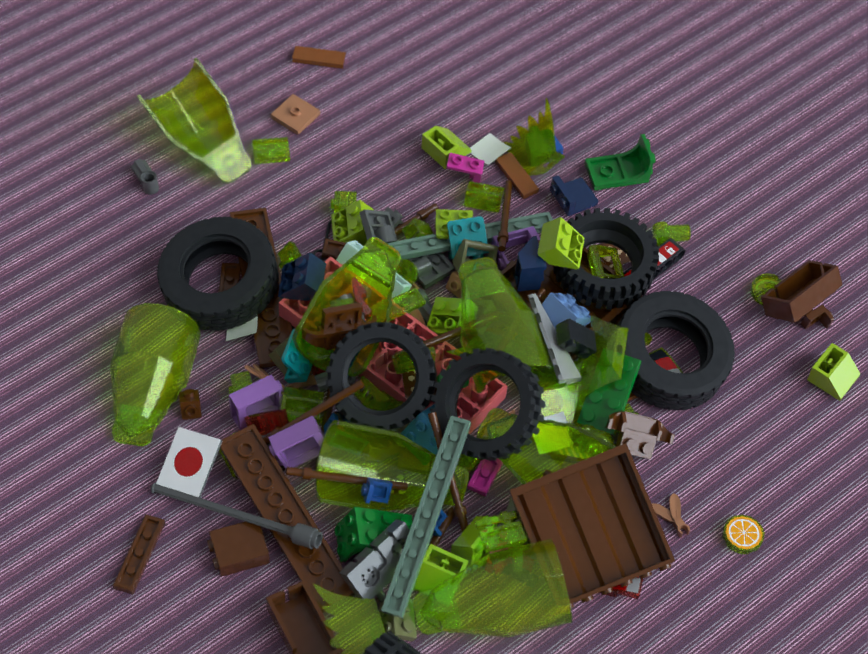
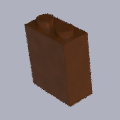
M242 522L209 531L208 549L209 552H214L215 558H212L215 571L219 570L221 577L270 563L269 552L260 526L249 522Z

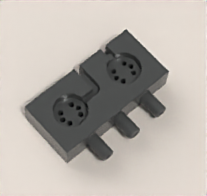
M396 519L369 544L372 549L366 547L354 558L356 563L351 561L339 572L359 601L368 604L375 596H377L381 603L385 600L386 594L382 589L392 582L410 531L404 521Z

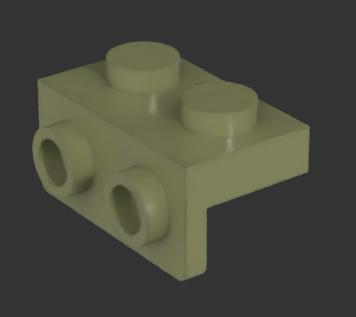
M409 599L403 619L383 613L381 611L384 604L383 601L380 604L382 634L390 631L402 640L414 641L417 638L413 599Z

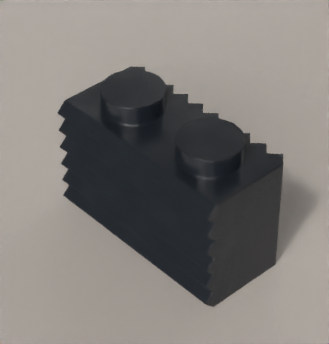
M566 319L556 325L557 345L565 348L567 352H572L582 359L588 358L597 352L595 332L592 329L584 327V325L576 323V321Z

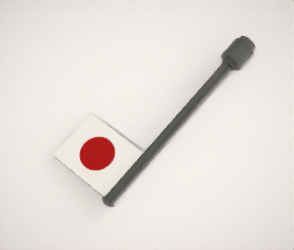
M178 427L159 478L151 486L152 494L158 493L289 535L292 543L309 549L320 546L323 533L317 528L301 523L290 527L202 499L201 495L222 440Z

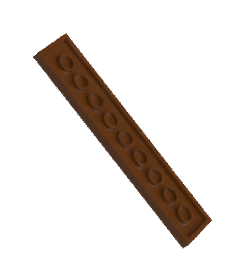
M266 207L230 212V217L245 220L255 225L256 228H259L267 236L277 261ZM238 256L241 276L243 278L248 263ZM280 270L278 271L279 282L276 293L267 307L257 315V332L253 334L260 368L276 366L268 354L287 339L292 332L291 323L279 316V302L282 300V298L278 297L281 282Z
M254 424L222 439L220 450L262 518L290 527L301 523L318 529ZM269 529L300 582L306 581L322 613L355 595L339 572L343 567L324 537L318 548L309 549L292 543L289 535Z

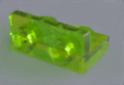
M469 181L464 206L499 212L505 188Z
M430 347L429 350L435 362L436 352L434 347ZM401 352L395 355V357L394 355L392 356L396 374L415 370L414 364L406 352Z

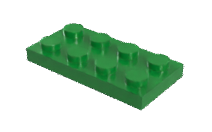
M603 348L577 423L615 436L617 430L605 428L606 423L612 413L625 410L642 361Z

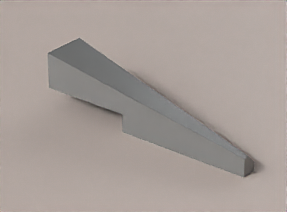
M528 295L558 383L569 385L581 381L582 377L565 348L557 345V332L537 295Z

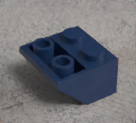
M533 236L518 253L514 272L517 292L540 289L541 282L544 281V270H546L547 265L546 261L538 255L539 243L537 236Z
M309 252L283 265L278 297L309 301L322 295L326 263Z

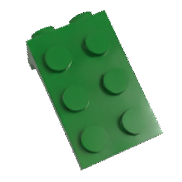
M640 134L638 143L631 150L620 154L585 159V166L593 189L601 190L648 183L650 176L653 174L652 167L656 159L654 152H651L649 139H646L645 134Z
M354 507L335 526L334 533L337 537V553L340 562H346L351 556L362 552L366 547L372 549L369 544L396 519L404 521L410 529L413 523L412 515Z

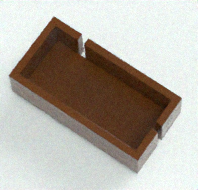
M808 260L775 285V289H770L761 296L765 315L791 323L799 321L801 317L843 285L838 266L827 263L822 265L821 262Z
M305 580L287 588L288 602H286L284 590L266 597L267 610L290 654H343L339 642Z

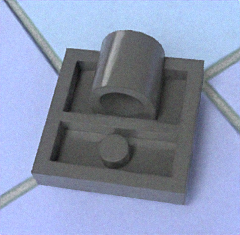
M363 210L359 212L369 247L398 241L389 212Z
M441 252L403 260V266L424 289L455 272V267Z

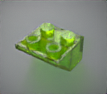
M285 387L280 411L285 412L287 422H290L322 403L324 392ZM321 413L314 417L318 425L320 423Z

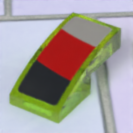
M662 347L649 353L650 357L662 368L675 373H683L673 358Z

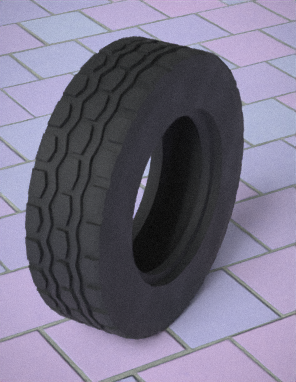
M213 217L197 221L185 227L168 242L160 255L161 258H159L157 266L158 283L173 315L180 321L185 322V324L201 330H227L251 321L271 302L279 282L277 261L267 236L259 228H256L255 225L233 217ZM232 254L239 256L248 263L243 278L228 290L218 293H204L189 285L194 269L202 261L214 255Z
M676 291L654 292L634 301L621 318L611 340V351L642 361L631 392L650 405L668 410H687L703 405V403L710 400L729 376L735 358L732 335L721 316L702 300ZM656 328H670L683 333L694 343L700 356L699 369L689 373H675L662 368L647 352L644 341L645 333Z

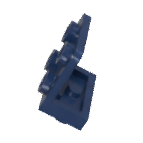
M559 175L552 177L550 191L568 217L598 205V199L583 178H577L564 183Z

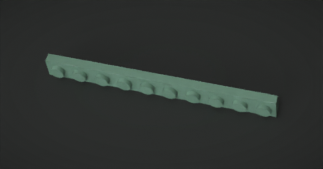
M549 212L509 219L508 232L534 226L536 232L541 233L543 224L553 219ZM501 221L485 224L488 243H491L493 236L498 235L500 232ZM436 234L376 245L378 257L384 263L451 250L449 239H438Z
M451 416L385 598L381 610L383 613L403 619L471 426V421L455 416Z

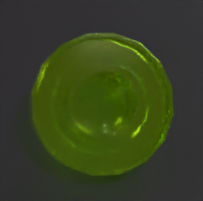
M400 259L391 266V269L413 285L416 281L418 269L412 261Z

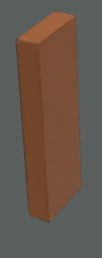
M295 46L292 62L343 69L346 52Z
M511 152L495 160V163L507 179L512 181V185L523 199L539 193L537 185Z

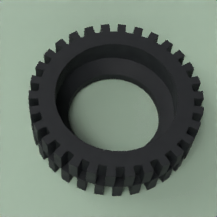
M594 208L592 214L590 210H585L583 216L581 213L575 215V219L572 217L568 219L567 223L585 238L583 248L595 243L614 245L627 254L632 265L630 275L617 279L596 277L581 267L576 270L554 266L553 272L556 274L557 282L561 281L560 287L563 290L568 288L567 293L572 296L576 294V301L581 302L582 299H585V305L590 306L591 302L596 303L595 308L601 309L602 304H606V309H612L613 304L617 308H621L623 302L627 306L631 305L633 299L637 301L641 295L644 296L647 293V289H650L659 261V247H656L657 240L656 238L652 239L653 233L651 230L646 232L647 225L644 223L638 225L640 219L635 217L631 220V214L627 212L622 216L620 215L621 210L615 209V213H610V208H605L604 212H600V208Z

